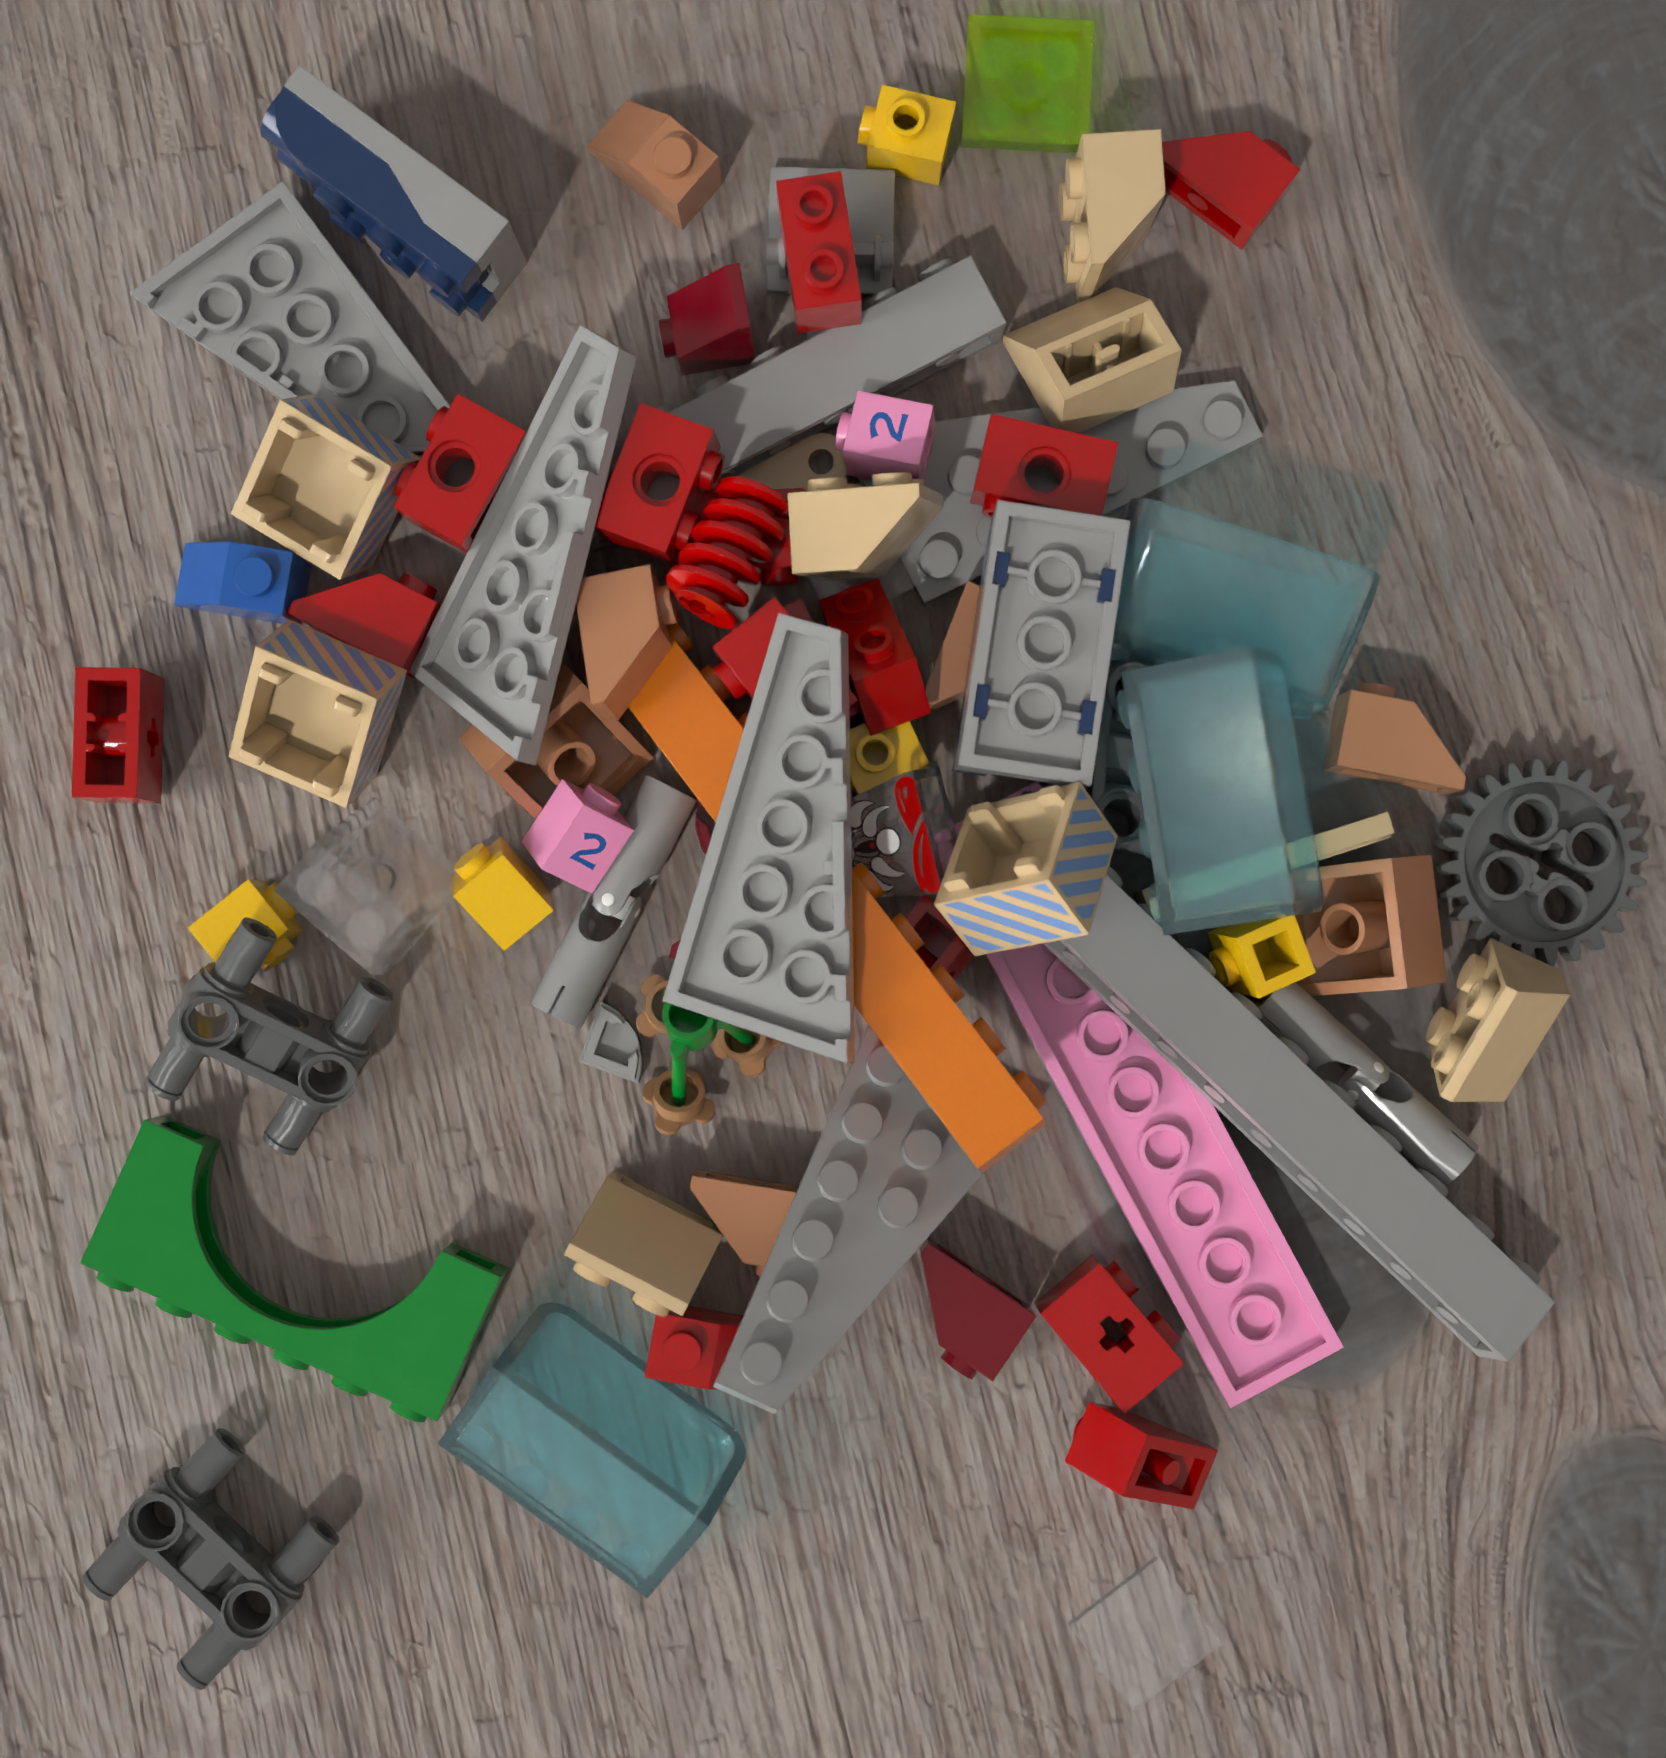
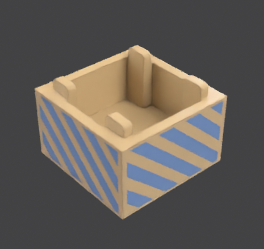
M315 394L280 399L231 511V515L341 580L372 569L398 513L393 507L398 499L394 495L396 483L406 466L411 462L418 464L421 458Z
M289 619L255 646L228 757L347 808L377 777L407 670Z
M1081 782L1063 786H1050L1030 794L992 803L984 802L972 805L966 812L934 905L974 956L1089 935L1118 835Z

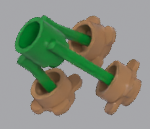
M653 974L648 976L641 985V992L645 996L643 1012L637 1016L636 1027L646 1037H653L657 1033L668 1034L672 1042L669 1048L672 1057V1069L665 1071L657 1079L648 1081L643 1087L642 1094L643 1100L651 1104L655 1111V1128L662 1134L673 1135L684 1125L693 1122L706 1124L715 1115L714 1102L705 1097L702 1075L694 1069H686L689 1051L701 1050L713 1042V1051L720 1059H732L740 1065L742 1074L754 1078L765 1072L767 1058L774 1048L782 1046L785 1042L662 1001L668 980H665L659 974Z

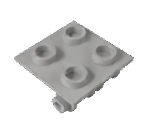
M770 167L769 224L766 244L767 293H791L778 213L776 181L837 171L842 172L861 295H875L885 289L892 288L895 170Z

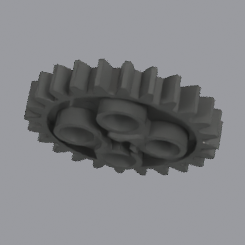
M1537 758L1525 761L1523 775L1518 767L1511 763L1499 767L1500 782L1490 774L1478 777L1476 782L1481 797L1470 791L1458 794L1456 798L1466 813H1450L1443 816L1442 820L1455 831L1454 837L1435 840V846L1450 853V861L1433 866V871L1439 874L1451 875L1452 883L1441 889L1437 894L1439 898H1458L1460 905L1453 910L1449 919L1451 921L1467 919L1473 921L1466 936L1467 940L1480 941L1490 935L1492 939L1509 947L1512 945V948L1531 957L1535 952L1536 959L1555 966L1558 951L1565 961L1581 960L1580 942L1589 950H1602L1605 948L1600 929L1608 933H1622L1625 930L1615 913L1617 911L1629 912L1638 910L1639 905L1627 896L1626 892L1628 888L1646 886L1647 880L1631 873V864L1647 860L1649 856L1648 853L1630 850L1629 841L1637 838L1644 831L1642 827H1623L1621 820L1629 813L1632 806L1630 803L1611 807L1607 803L1615 788L1612 783L1600 785L1591 790L1589 787L1592 781L1593 770L1589 768L1579 770L1569 779L1567 761L1553 762L1547 773H1545L1541 759ZM1521 803L1530 807L1536 817L1535 830L1530 836L1522 834L1515 825V811ZM1579 832L1586 835L1592 843L1593 853L1586 865L1581 864L1575 858L1572 850L1573 840ZM1496 834L1499 839L1521 853L1543 851L1541 861L1545 865L1564 873L1582 877L1590 883V889L1584 891L1577 883L1557 872L1537 874L1539 864L1536 861L1516 852L1502 850L1490 843V836ZM1493 860L1502 863L1508 871L1509 880L1507 886L1499 894L1489 887L1486 880L1487 867ZM1551 889L1558 891L1565 902L1564 914L1557 922L1552 921L1544 910L1545 896Z

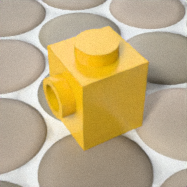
M881 85L877 107L865 105L859 128L857 144L867 146L866 169L895 170V176L939 186L952 132L956 101Z
M910 721L871 736L865 723L850 729V786L853 788L858 801L896 784L901 777H911L926 770L930 764Z
M499 837L488 847L483 843L475 845L454 866V870L457 873L452 876V896L504 951L554 911L551 891L502 837Z
M252 879L246 880L188 927L189 931L216 963L243 918H251L265 924L275 932L277 938L260 966L264 972L281 963L295 950L290 941L304 931L293 917L299 912V908L291 896L276 882L269 886L265 881Z
M1261 908L1207 932L1214 951L1209 953V960L1216 969V978L1224 987H1228L1229 991L1261 998L1316 973L1293 912Z

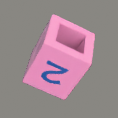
M858 391L852 413L843 412L841 414L836 434L835 447L836 450L843 451L847 475L872 480V475L906 472L912 473V479H924L936 433L934 405Z
M562 779L521 842L542 870L593 894L634 830L618 812L621 802L611 793L593 783H589L584 790Z

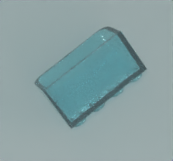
M1146 498L1131 499L1118 518L1130 520V528L1110 659L1127 662L1131 654L1153 661L1152 669L1156 673L1164 674V676L1172 679L1188 681L1190 675L1193 674L1215 681L1213 690L1223 691L1226 693V696L1250 700L1252 693L1275 700L1274 710L1295 718L1311 719L1312 712L1316 714L1325 712L1373 604L1381 578L1380 575L1365 566L1171 504Z
M1248 645L1121 672L1124 690H1120L1118 693V710L1125 728L1131 729L1134 754L1129 756L1128 772L1134 791L1141 793L1145 819H1141L1139 822V840L1144 855L1152 860L1155 884H1152L1149 889V903L1155 921L1162 923L1163 934L1171 935L1320 912L1323 906L1321 873L1290 686L1286 669L1280 656L1275 652Z
M544 1303L535 1309L494 1363L440 1439L438 1445L644 1597L648 1598L710 1525L745 1461L746 1449L739 1433L729 1423L674 1383L644 1378L646 1362L575 1310L560 1303Z

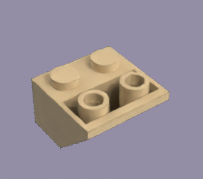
M1161 129L1082 134L1075 158L1066 159L1065 182L1059 183L1058 194L1060 220L1071 221L1070 244H1064L1063 274L1066 284L1075 283L1076 304L1095 296L1147 238L1166 194Z
M1117 287L1003 335L1004 346L1047 421L1053 428L1080 433L1174 391L1182 349L1151 299Z
M906 472L872 475L871 487H861V484H847L846 478L808 480L807 492L788 493L792 574L820 580L885 576L942 510L943 494L925 486L924 479H912V473Z
M1490 938L1480 956L1473 953L1466 960L1457 979L1456 986L1457 989H1460L1449 1009L1441 1007L1437 1010L1430 1021L1425 1035L1439 1095L1451 1102H1505L1571 995L1561 970Z
M613 1170L603 1182L563 1255L576 1261L573 1270L583 1278L604 1287H608L611 1280L634 1291L632 1300L643 1309L661 1317H667L670 1310L683 1316L723 1234L716 1224L707 1217Z

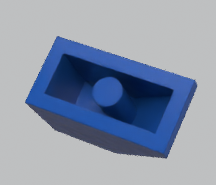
M231 541L185 543L174 605L284 624L290 619L302 625L300 620L287 613L294 600L307 597L312 566L291 551Z

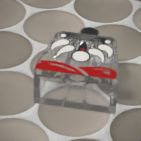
M936 766L902 773L851 798L852 868L860 862L867 867L885 892L880 897L938 894L957 841L940 767Z

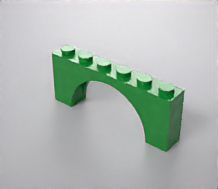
M165 1115L145 1119L80 1264L98 1271L96 1279L108 1287L124 1292H132L136 1288L157 1297L155 1305L169 1314L183 1318H191L192 1314H195L215 1323L213 1330L230 1341L249 1344L252 1339L274 1349L273 1358L286 1366L299 1370H308L312 1366L333 1375L331 1379L332 1384L345 1392L357 1396H367L368 1392L385 1398L392 1402L390 1409L406 1419L415 1422H425L428 1417L438 1421L452 1401L510 1268L452 1242L441 1250L433 1267L411 1294L383 1310L363 1316L333 1319L305 1315L284 1308L262 1295L242 1277L225 1253L218 1237L211 1208V1179L216 1154L222 1140Z

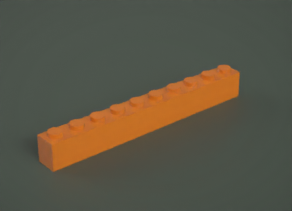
M678 623L669 624L672 648L628 708L716 822L748 714L744 713L738 719H735L723 703L724 700L732 695L709 664L698 671L686 655L695 646ZM860 862L852 868L854 1006L968 1157L983 1174L1046 1125L1044 1118L1038 1110L1047 1104V1101L1023 1070L1012 1078L996 1057L1006 1049L982 1017L972 1024L968 1021L955 1004L965 997L959 986L941 964L932 971L924 964L915 952L924 945L923 940L901 912L890 920L876 901L885 893L867 867Z

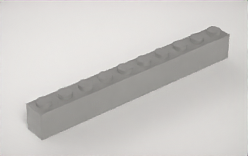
M1109 866L1089 935L1043 944L1478 1357L1509 1362L1555 1303L1538 1286L1541 1281L1539 1275L1522 1260L1513 1256L1507 1257L1492 1242L1495 1235L1484 1222L1470 1213H1461L1445 1198L1449 1193L1448 1189L1438 1178L1423 1169H1415L1399 1154L1402 1151V1146L1393 1135L1377 1125H1369L1353 1110L1356 1106L1354 1099L1339 1085L1320 1079L1307 1066L1310 1061L1307 1054L1291 1040L1282 1036L1277 1038L1261 1022L1263 1014L1260 1009L1242 994L1237 992L1231 994L1214 978L1216 969L1212 963L1198 951L1191 948L1184 949L1167 933L1170 927L1163 916L1152 907L1143 903L1138 905L1120 888L1123 885L1120 876Z

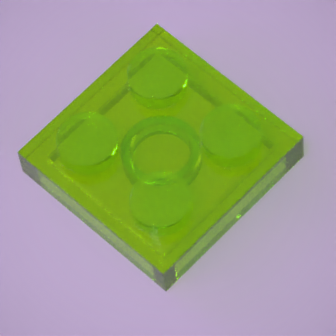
M968 14L961 148L1076 153L1082 134H1089L1094 20Z

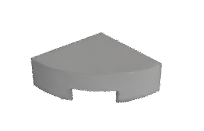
M600 1001L578 1062L639 1083L643 1071V1049L638 1033L629 1019L615 1007Z

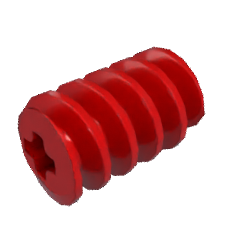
M738 476L724 477L718 482L715 488L716 499L709 501L703 509L704 521L698 522L691 530L692 543H687L679 552L678 561L680 565L672 567L666 575L668 588L684 608L702 620L728 630L735 628L737 619L725 608L726 603L742 608L746 607L749 602V596L737 583L741 582L755 586L761 580L760 572L749 561L767 564L773 558L772 550L761 539L772 542L782 541L785 537V530L773 518L789 519L788 502L779 493L766 484Z

